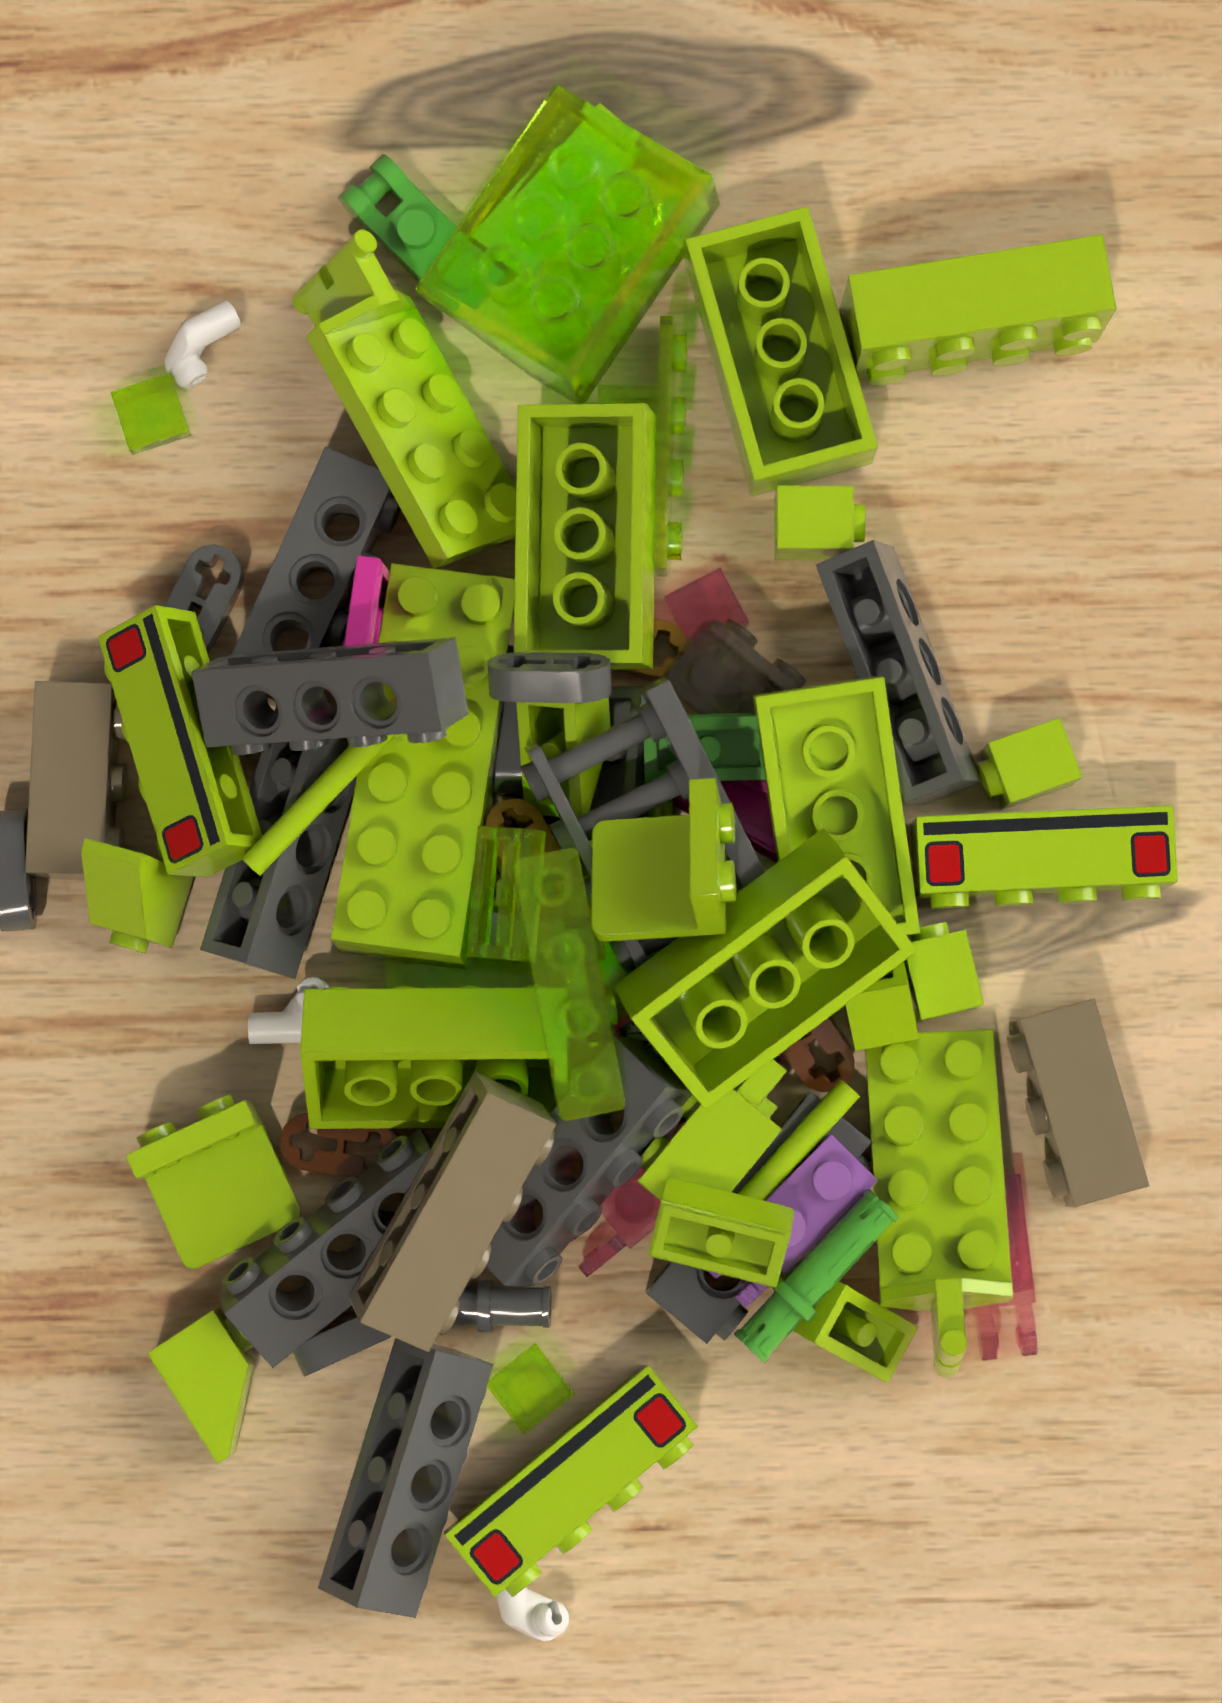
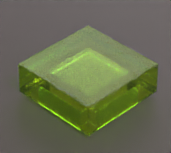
M171 373L110 392L129 451L132 455L192 436Z
M536 1342L493 1375L487 1384L488 1389L524 1435L575 1395L573 1389Z

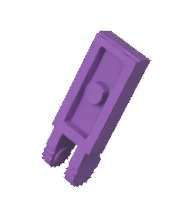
M829 1134L765 1200L788 1206L795 1211L791 1236L781 1272L783 1271L785 1274L863 1197L864 1192L878 1181L832 1134ZM710 1272L716 1279H717L720 1275H722V1274ZM745 1281L739 1288V1293L735 1298L746 1308L768 1286Z

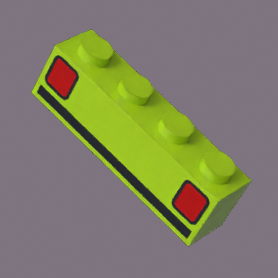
M154 605L98 636L105 660L104 671L113 687L122 718V732L131 748L139 776V790L147 803L157 837L156 848L165 864L167 874L209 877L243 860L242 857L262 837V832L239 756L233 754L231 746L206 747L191 671L209 663L210 660L196 614L192 611Z
M1173 805L918 816L910 823L916 899L930 898L931 909L969 907V897L993 895L995 906L1033 904V894L1058 893V903L1061 904L1089 903L1097 901V891L1122 890L1123 901L1153 900L1161 898L1160 888H1168L1178 882Z
M643 1365L444 1531V1535L494 1598L504 1589L507 1590L511 1597H514L542 1573V1570L536 1564L541 1558L555 1547L562 1554L567 1553L593 1531L587 1520L607 1504L615 1512L643 1489V1485L637 1478L652 1465L658 1462L663 1470H665L686 1454L694 1446L687 1436L697 1429L698 1425L649 1365Z

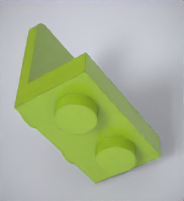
M716 778L689 780V815L604 820L594 826L592 831L591 925L593 933L598 940L622 941L726 934V902L736 901V878L734 862L725 861V844L735 843V819L733 804H721Z
M231 1094L198 1108L196 1113L200 1121L176 1131L173 1122H168L139 1135L136 1138L141 1148L125 1155L135 1178L146 1180L182 1263L190 1269L200 1268L280 1231L290 1221L301 1217L302 1214L299 1202L254 1102L244 1100L235 1104Z

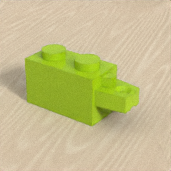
M772 1059L706 1110L694 1095L691 1094L681 1106L683 1109L682 1117L687 1121L671 1140L662 1136L655 1138L641 1155L643 1159L641 1168L645 1172L637 1182L659 1201H661L667 1178H676L732 1192L782 1130L769 1119L778 1107L767 1099L766 1096L787 1070Z

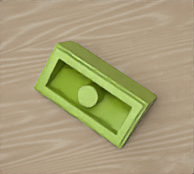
M667 1178L647 1256L776 1288L791 1236L795 1211L788 1206L676 1178Z

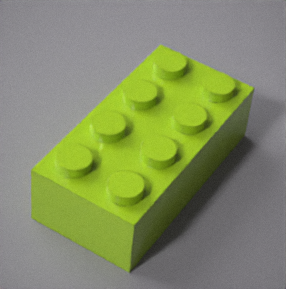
M809 207L798 208L685 239L684 264L751 497L775 491L777 485H797L872 464L878 445Z
M1099 234L849 274L840 305V314L858 380L868 378L869 385L882 386L904 380L906 372L930 368L931 375L945 376L966 370L968 362L992 359L994 366H1008L1028 360L1030 352L1054 349L1056 356H1070L1086 352L1092 348L1091 342H1098L1117 307L1104 236Z
M646 403L518 405L514 653H593L609 658L611 669H653L657 416Z
M823 828L736 894V901L726 902V934L678 937L614 985V988L632 1021L706 1110L917 952V949L827 830Z
M467 985L458 988L398 986L387 989H350L335 986L328 989H304L300 1057L310 1129L443 1128L474 1071L542 1103L550 1114L568 1092L567 987L529 985L522 988H480Z

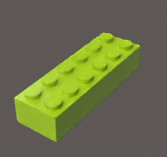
M391 564L379 643L456 637L468 715L446 728V737L435 741L410 743L408 742L407 734H396L357 775L331 933V941L341 953L467 969L482 874L481 863L486 849L484 839L487 816L492 809L494 797V767L504 701H499L489 696L487 661L500 654L514 653L515 579ZM383 683L384 694L388 701L391 702L396 696L392 689Z

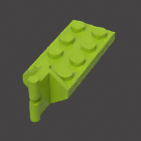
M358 230L328 260L327 265L322 266L293 295L292 303L297 311L302 314H308L315 326L306 335V338L433 568L436 569L516 539V487L410 296L392 288L373 253L377 248L375 237L366 230Z
M993 1029L918 1033L919 1039L865 1049L870 1140L872 1141L870 1143L872 1175L878 1180L873 1185V1192L879 1197L880 1201L883 1200L899 1216V1219L893 1222L876 1240L880 1307L931 1312L933 1366L935 1372L945 1378L952 1377L957 1373L967 1347L964 1309L1009 1302L1013 1298Z

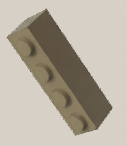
M474 1071L349 1295L360 1323L426 1352L430 1351L439 1334L444 1335L450 1330L456 1320L460 1305L459 1297L470 1278H477L487 1265L491 1253L490 1242L502 1221L508 1222L518 1210L523 1195L522 1185L532 1167L542 1164L551 1151L555 1138L554 1128L556 1123L542 1103Z

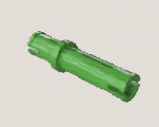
M870 1189L864 1192L863 1197L785 1281L779 1277L777 1287H771L775 1292L740 1330L737 1329L734 1333L764 1363L769 1360L768 1357L803 1319L808 1323L811 1322L818 1314L813 1308L883 1232L899 1219V1216L883 1200L880 1201L879 1197Z

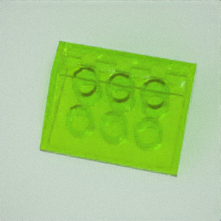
M555 84L415 290L420 296L530 377L575 404H585L683 260L685 239L699 236L719 207L720 201L713 176Z

